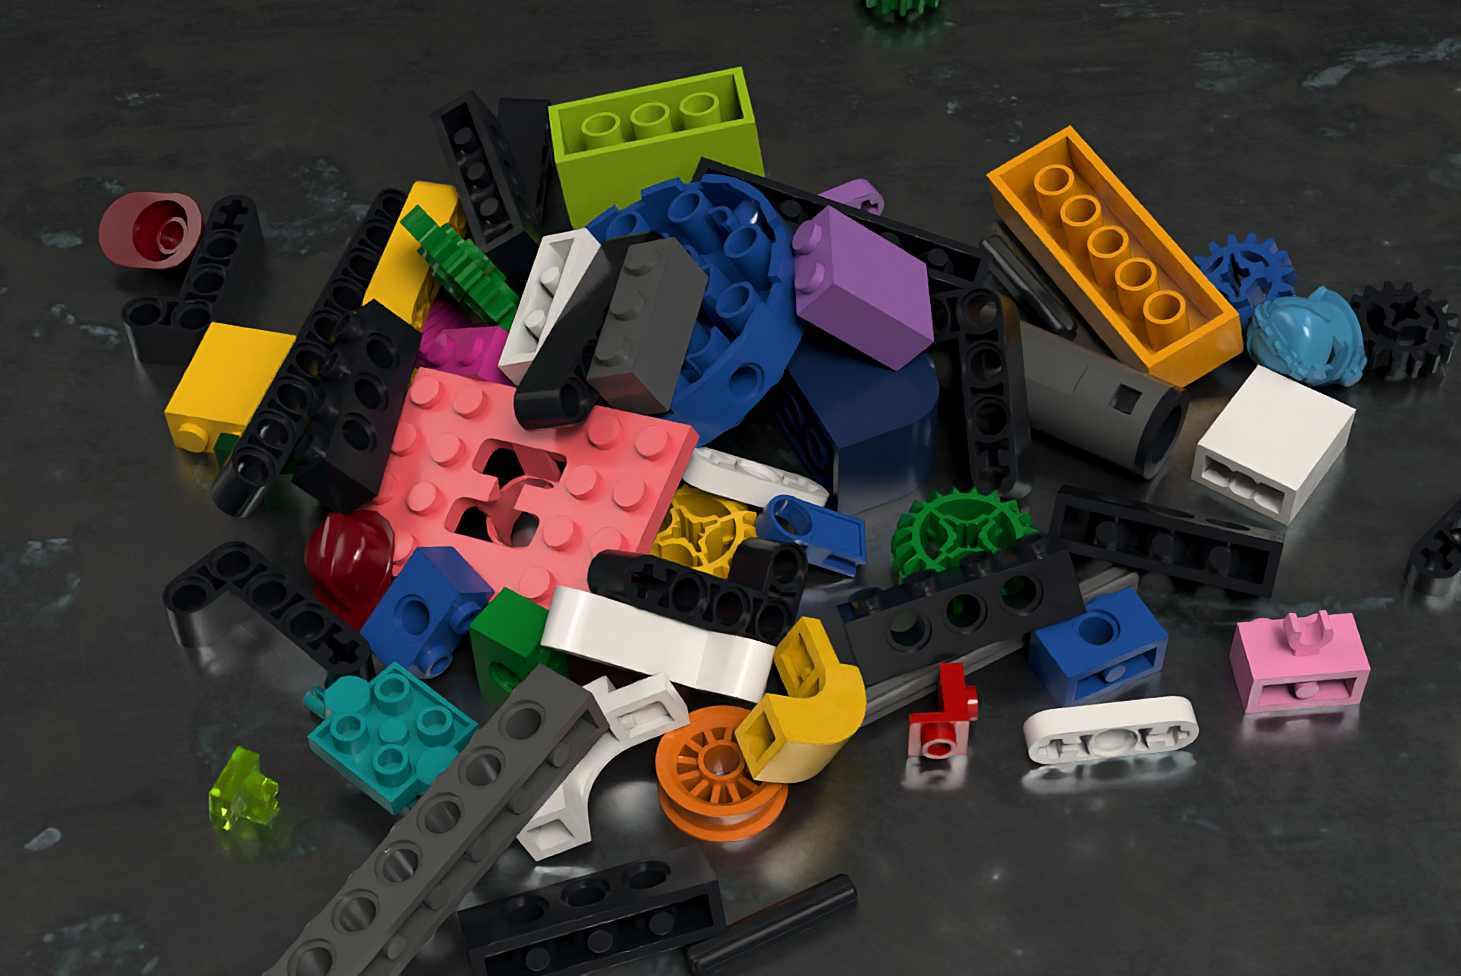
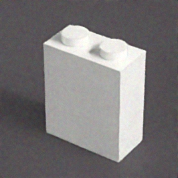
M1258 365L1198 442L1190 479L1288 526L1346 446L1356 409Z

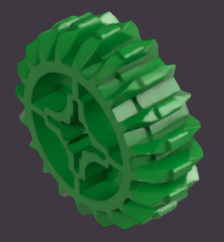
M952 484L947 495L942 496L931 489L926 502L913 500L909 513L901 514L900 520L897 522V530H895L894 536L891 539V553H893L891 567L894 571V576L899 577L898 584L900 585L904 583L905 577L914 572L924 569H935L939 572L959 565V560L968 554L978 551L996 553L998 552L996 547H1000L1002 550L1014 547V542L1017 539L1031 533H1037L1039 530L1033 528L1031 513H1019L1016 499L1001 503L997 490L985 496L981 495L976 485H974L969 493H960ZM928 546L936 552V559L932 560L924 551ZM1026 576L1010 578L1004 584L1002 594L1014 595L1020 592L1026 583ZM968 594L955 596L948 603L946 611L952 614L964 611L969 606L972 596Z

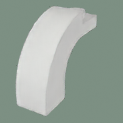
M664 672L641 679L617 690L606 675L583 686V688L594 695L610 727L516 836L535 861L591 841L587 807L588 797L596 777L609 761L622 751L636 744L690 724L687 705Z

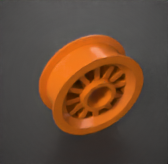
M728 705L697 709L688 713L690 724L665 733L659 742L656 751L655 767L658 777L657 792L660 805L667 818L678 829L694 838L717 843L747 839L760 833L772 824L785 805L788 783L753 780L734 734V731L751 710ZM721 771L730 772L727 775H716L714 773Z

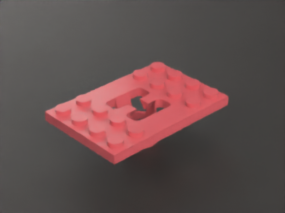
M420 367L405 397L378 496L354 511L361 509L377 511L389 520L395 534L392 582L417 547L453 546L495 591L486 606L504 587H507L549 610L555 586L592 593L587 581L588 568L592 559L599 552L606 549H616L649 554L700 436L691 425L594 405L588 418L581 425L529 432L521 427L515 416L513 401L516 387ZM504 448L515 451L525 475L512 479L500 489L498 477L483 474V470L491 454L497 449ZM556 461L567 463L563 474H561ZM477 507L486 515L487 533L493 543L455 533L463 513L468 508ZM523 511L528 512L539 522L536 533L529 546L512 547L511 535L514 524ZM634 576L631 577L632 584L636 578Z

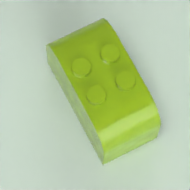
M742 66L548 106L555 163L569 219L574 230L584 228L613 205L621 211L641 200V190L678 177L684 184L691 183L701 157L765 178L756 122Z

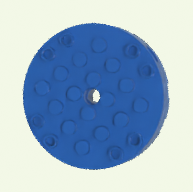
M704 174L701 181L684 184L678 177L641 190V200L621 211L613 205L584 227L600 244L606 239L650 230L661 232L665 238L675 237L709 277L669 411L645 415L691 425L700 436L695 447L697 449L711 442L726 430L738 426L744 420L746 414L763 398L768 390L781 380L784 369L796 351L808 322L797 315L794 251L792 246L795 233L759 190L738 178L717 174ZM600 395L595 405L612 408Z

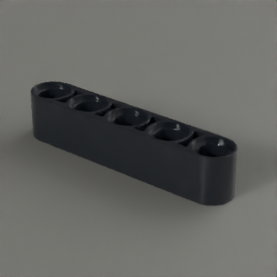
M650 230L606 239L601 244L515 391L513 401L514 412L518 423L524 430L537 432L581 425L586 421L600 396L587 382L586 377L630 245L665 239L661 232Z

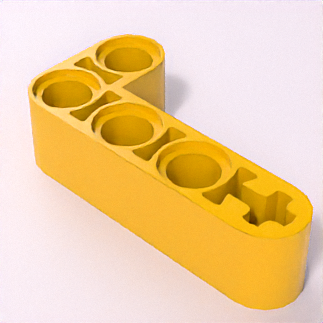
M418 180L412 186L366 290L362 306L375 299L422 333L442 284L432 275L434 272L432 267L416 251L421 244L408 232L400 221L418 204L440 227L447 222L465 241L469 238L475 244V240L455 185Z

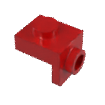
M963 662L939 663L937 686L938 712L912 713L909 715L907 751L909 756L943 759L952 755L967 754L970 721H977L978 699L976 686H966Z

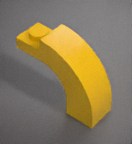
M801 616L778 644L773 657L789 697L766 693L734 731L753 780L772 783H796L814 777L824 769L861 726L865 716L866 691L858 666L839 663L820 619Z

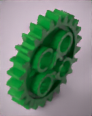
M417 204L400 223L421 244L416 251L434 270L432 275L470 314L474 311L489 327L500 326L502 329L510 332L521 299L504 282L507 277L469 238L465 241L447 222L440 227Z

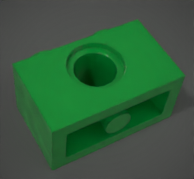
M504 587L468 626L480 695L500 707L510 697L513 689L520 682L524 681L539 663L569 679L566 653L540 645L549 610L507 587Z

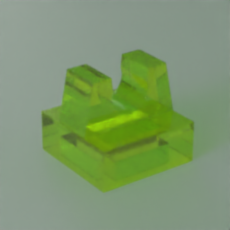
M238 745L209 792L211 823L229 831L233 830L240 817L265 826L269 824L278 808L279 801L273 798L279 790V784L260 774V754Z

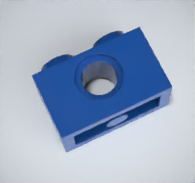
M453 546L417 547L359 633L368 641L370 649L386 667L396 661L418 679L435 678L449 667L453 660V651L465 634L469 632L468 626L483 611V608L495 591Z
M1131 586L1113 594L1105 593L1094 597L1085 605L1087 613L1031 631L1027 663L1059 708L1079 706L1162 670L1169 635Z

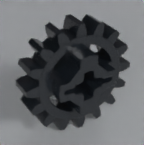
M1384 281L1382 291H1378L1373 286L1368 285L1365 286L1363 296L1354 294L1351 297L1350 307L1361 327L1365 356L1370 359L1368 369L1374 370L1383 365L1387 367V373L1390 377H1394L1398 369H1403L1410 378H1416L1420 367L1433 374L1436 372L1439 362L1447 364L1452 351L1455 350L1460 334V329L1455 328L1458 315L1446 313L1449 302L1446 299L1432 301L1430 299L1431 289L1427 288L1421 293L1415 292L1411 282H1406L1403 285V289H1395L1390 281Z

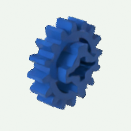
M1250 232L1244 243H1238L1234 233L1229 234L1227 246L1220 248L1217 243L1212 241L1209 243L1212 254L1208 258L1196 255L1193 258L1198 269L1239 313L1241 330L1245 338L1248 326L1252 322L1251 316L1255 312L1254 309L1257 305L1263 304L1265 301L1272 302L1278 297H1297L1292 285L1298 283V277L1292 267V262L1286 250L1279 251L1272 238H1268L1260 246L1255 233Z

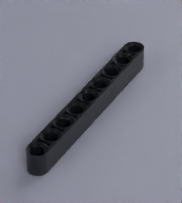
M386 188L378 193L219 471L210 492L217 508L225 514L242 518L252 515L277 480L310 418L307 414L309 406L319 393L324 378L320 375L323 363L331 354L336 340L333 336V329L344 313L349 310L355 312L362 307L366 290L408 198V194L399 189Z

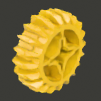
M684 480L681 487L674 494L649 551V555H654L727 580L737 546L744 539L759 537L755 528L757 514L756 512L749 511V507L745 502L710 493L699 488H691Z

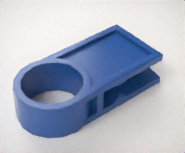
M785 494L775 496L756 517L755 528L759 538L796 542L806 552L808 563L854 577L857 565L859 563L865 565L867 562L864 520ZM774 515L790 522L798 535H793L784 530L778 524Z

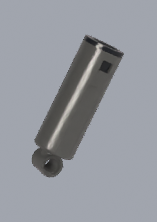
M986 305L982 308L979 316L982 327L989 325L996 316V309ZM942 310L932 316L933 334L940 331L944 324L945 317ZM1020 320L1030 428L1142 478L1150 479L1154 477L1169 457L1180 435L1189 406L1188 391ZM928 346L922 352H927L933 360L939 388L963 398L959 347L937 349ZM999 355L992 356L985 365L984 374L988 381L994 379L1001 370ZM1003 408L995 411V413L1006 417Z

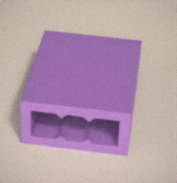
M829 205L812 220H807L799 226L792 241L798 316L895 371L900 370L934 342L926 263Z

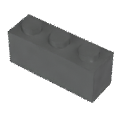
M675 237L630 245L586 377L587 382L613 409L640 415L669 411L709 279L707 274Z

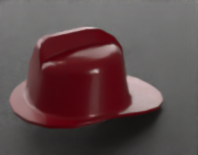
M143 191L128 193L115 200L104 212L99 225V243L104 255L117 265L128 268L169 269L176 271L190 267L204 231L205 222L198 203L189 195Z
M365 509L351 512L347 516L340 513H329L325 522L317 526L311 534L305 547V565L314 580V597L357 632L361 630L392 584L395 534L389 520L377 511Z

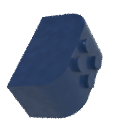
M808 321L799 345L784 369L783 377L768 390L761 400L811 480L828 491L829 497L826 504L831 510L852 516L915 492L931 476L935 461L939 381L932 358L927 352H922L900 370L895 371Z

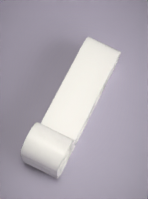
M555 586L540 643L541 646L645 677L664 672L672 685L752 704H758L764 696L776 647L763 642L708 631L599 595L563 586Z

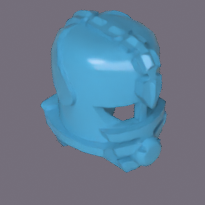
M1321 286L1307 299L1295 296L1278 297L1272 302L1265 301L1263 304L1255 307V312L1251 316L1252 322L1247 329L1246 346L1253 362L1289 379L1302 381L1314 388L1333 384L1348 387L1354 385L1362 378V370L1368 359L1365 357L1361 327L1348 302L1337 292ZM1333 346L1335 357L1330 364H1326Z

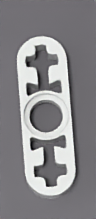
M704 446L694 449L682 476V479L701 490L765 508L775 496L781 494L791 495L822 507L825 506L829 497V493L824 487L806 477Z
M1167 696L1044 710L1026 720L1023 725V732L1029 756L1033 761L1041 764H1057L1177 750L1192 743L1199 734V728L1191 702L1184 697Z

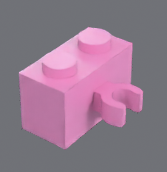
M1320 610L1318 613L1307 617L1297 618L1296 613H1289L1284 619L1271 620L1259 618L1250 622L1237 623L1229 655L1245 714L1360 704L1371 670L1353 614L1328 615L1326 610Z

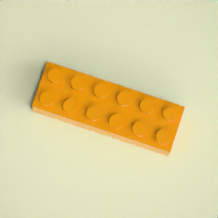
M1071 125L986 174L996 213L1120 362L1183 388L1244 352L1239 313Z

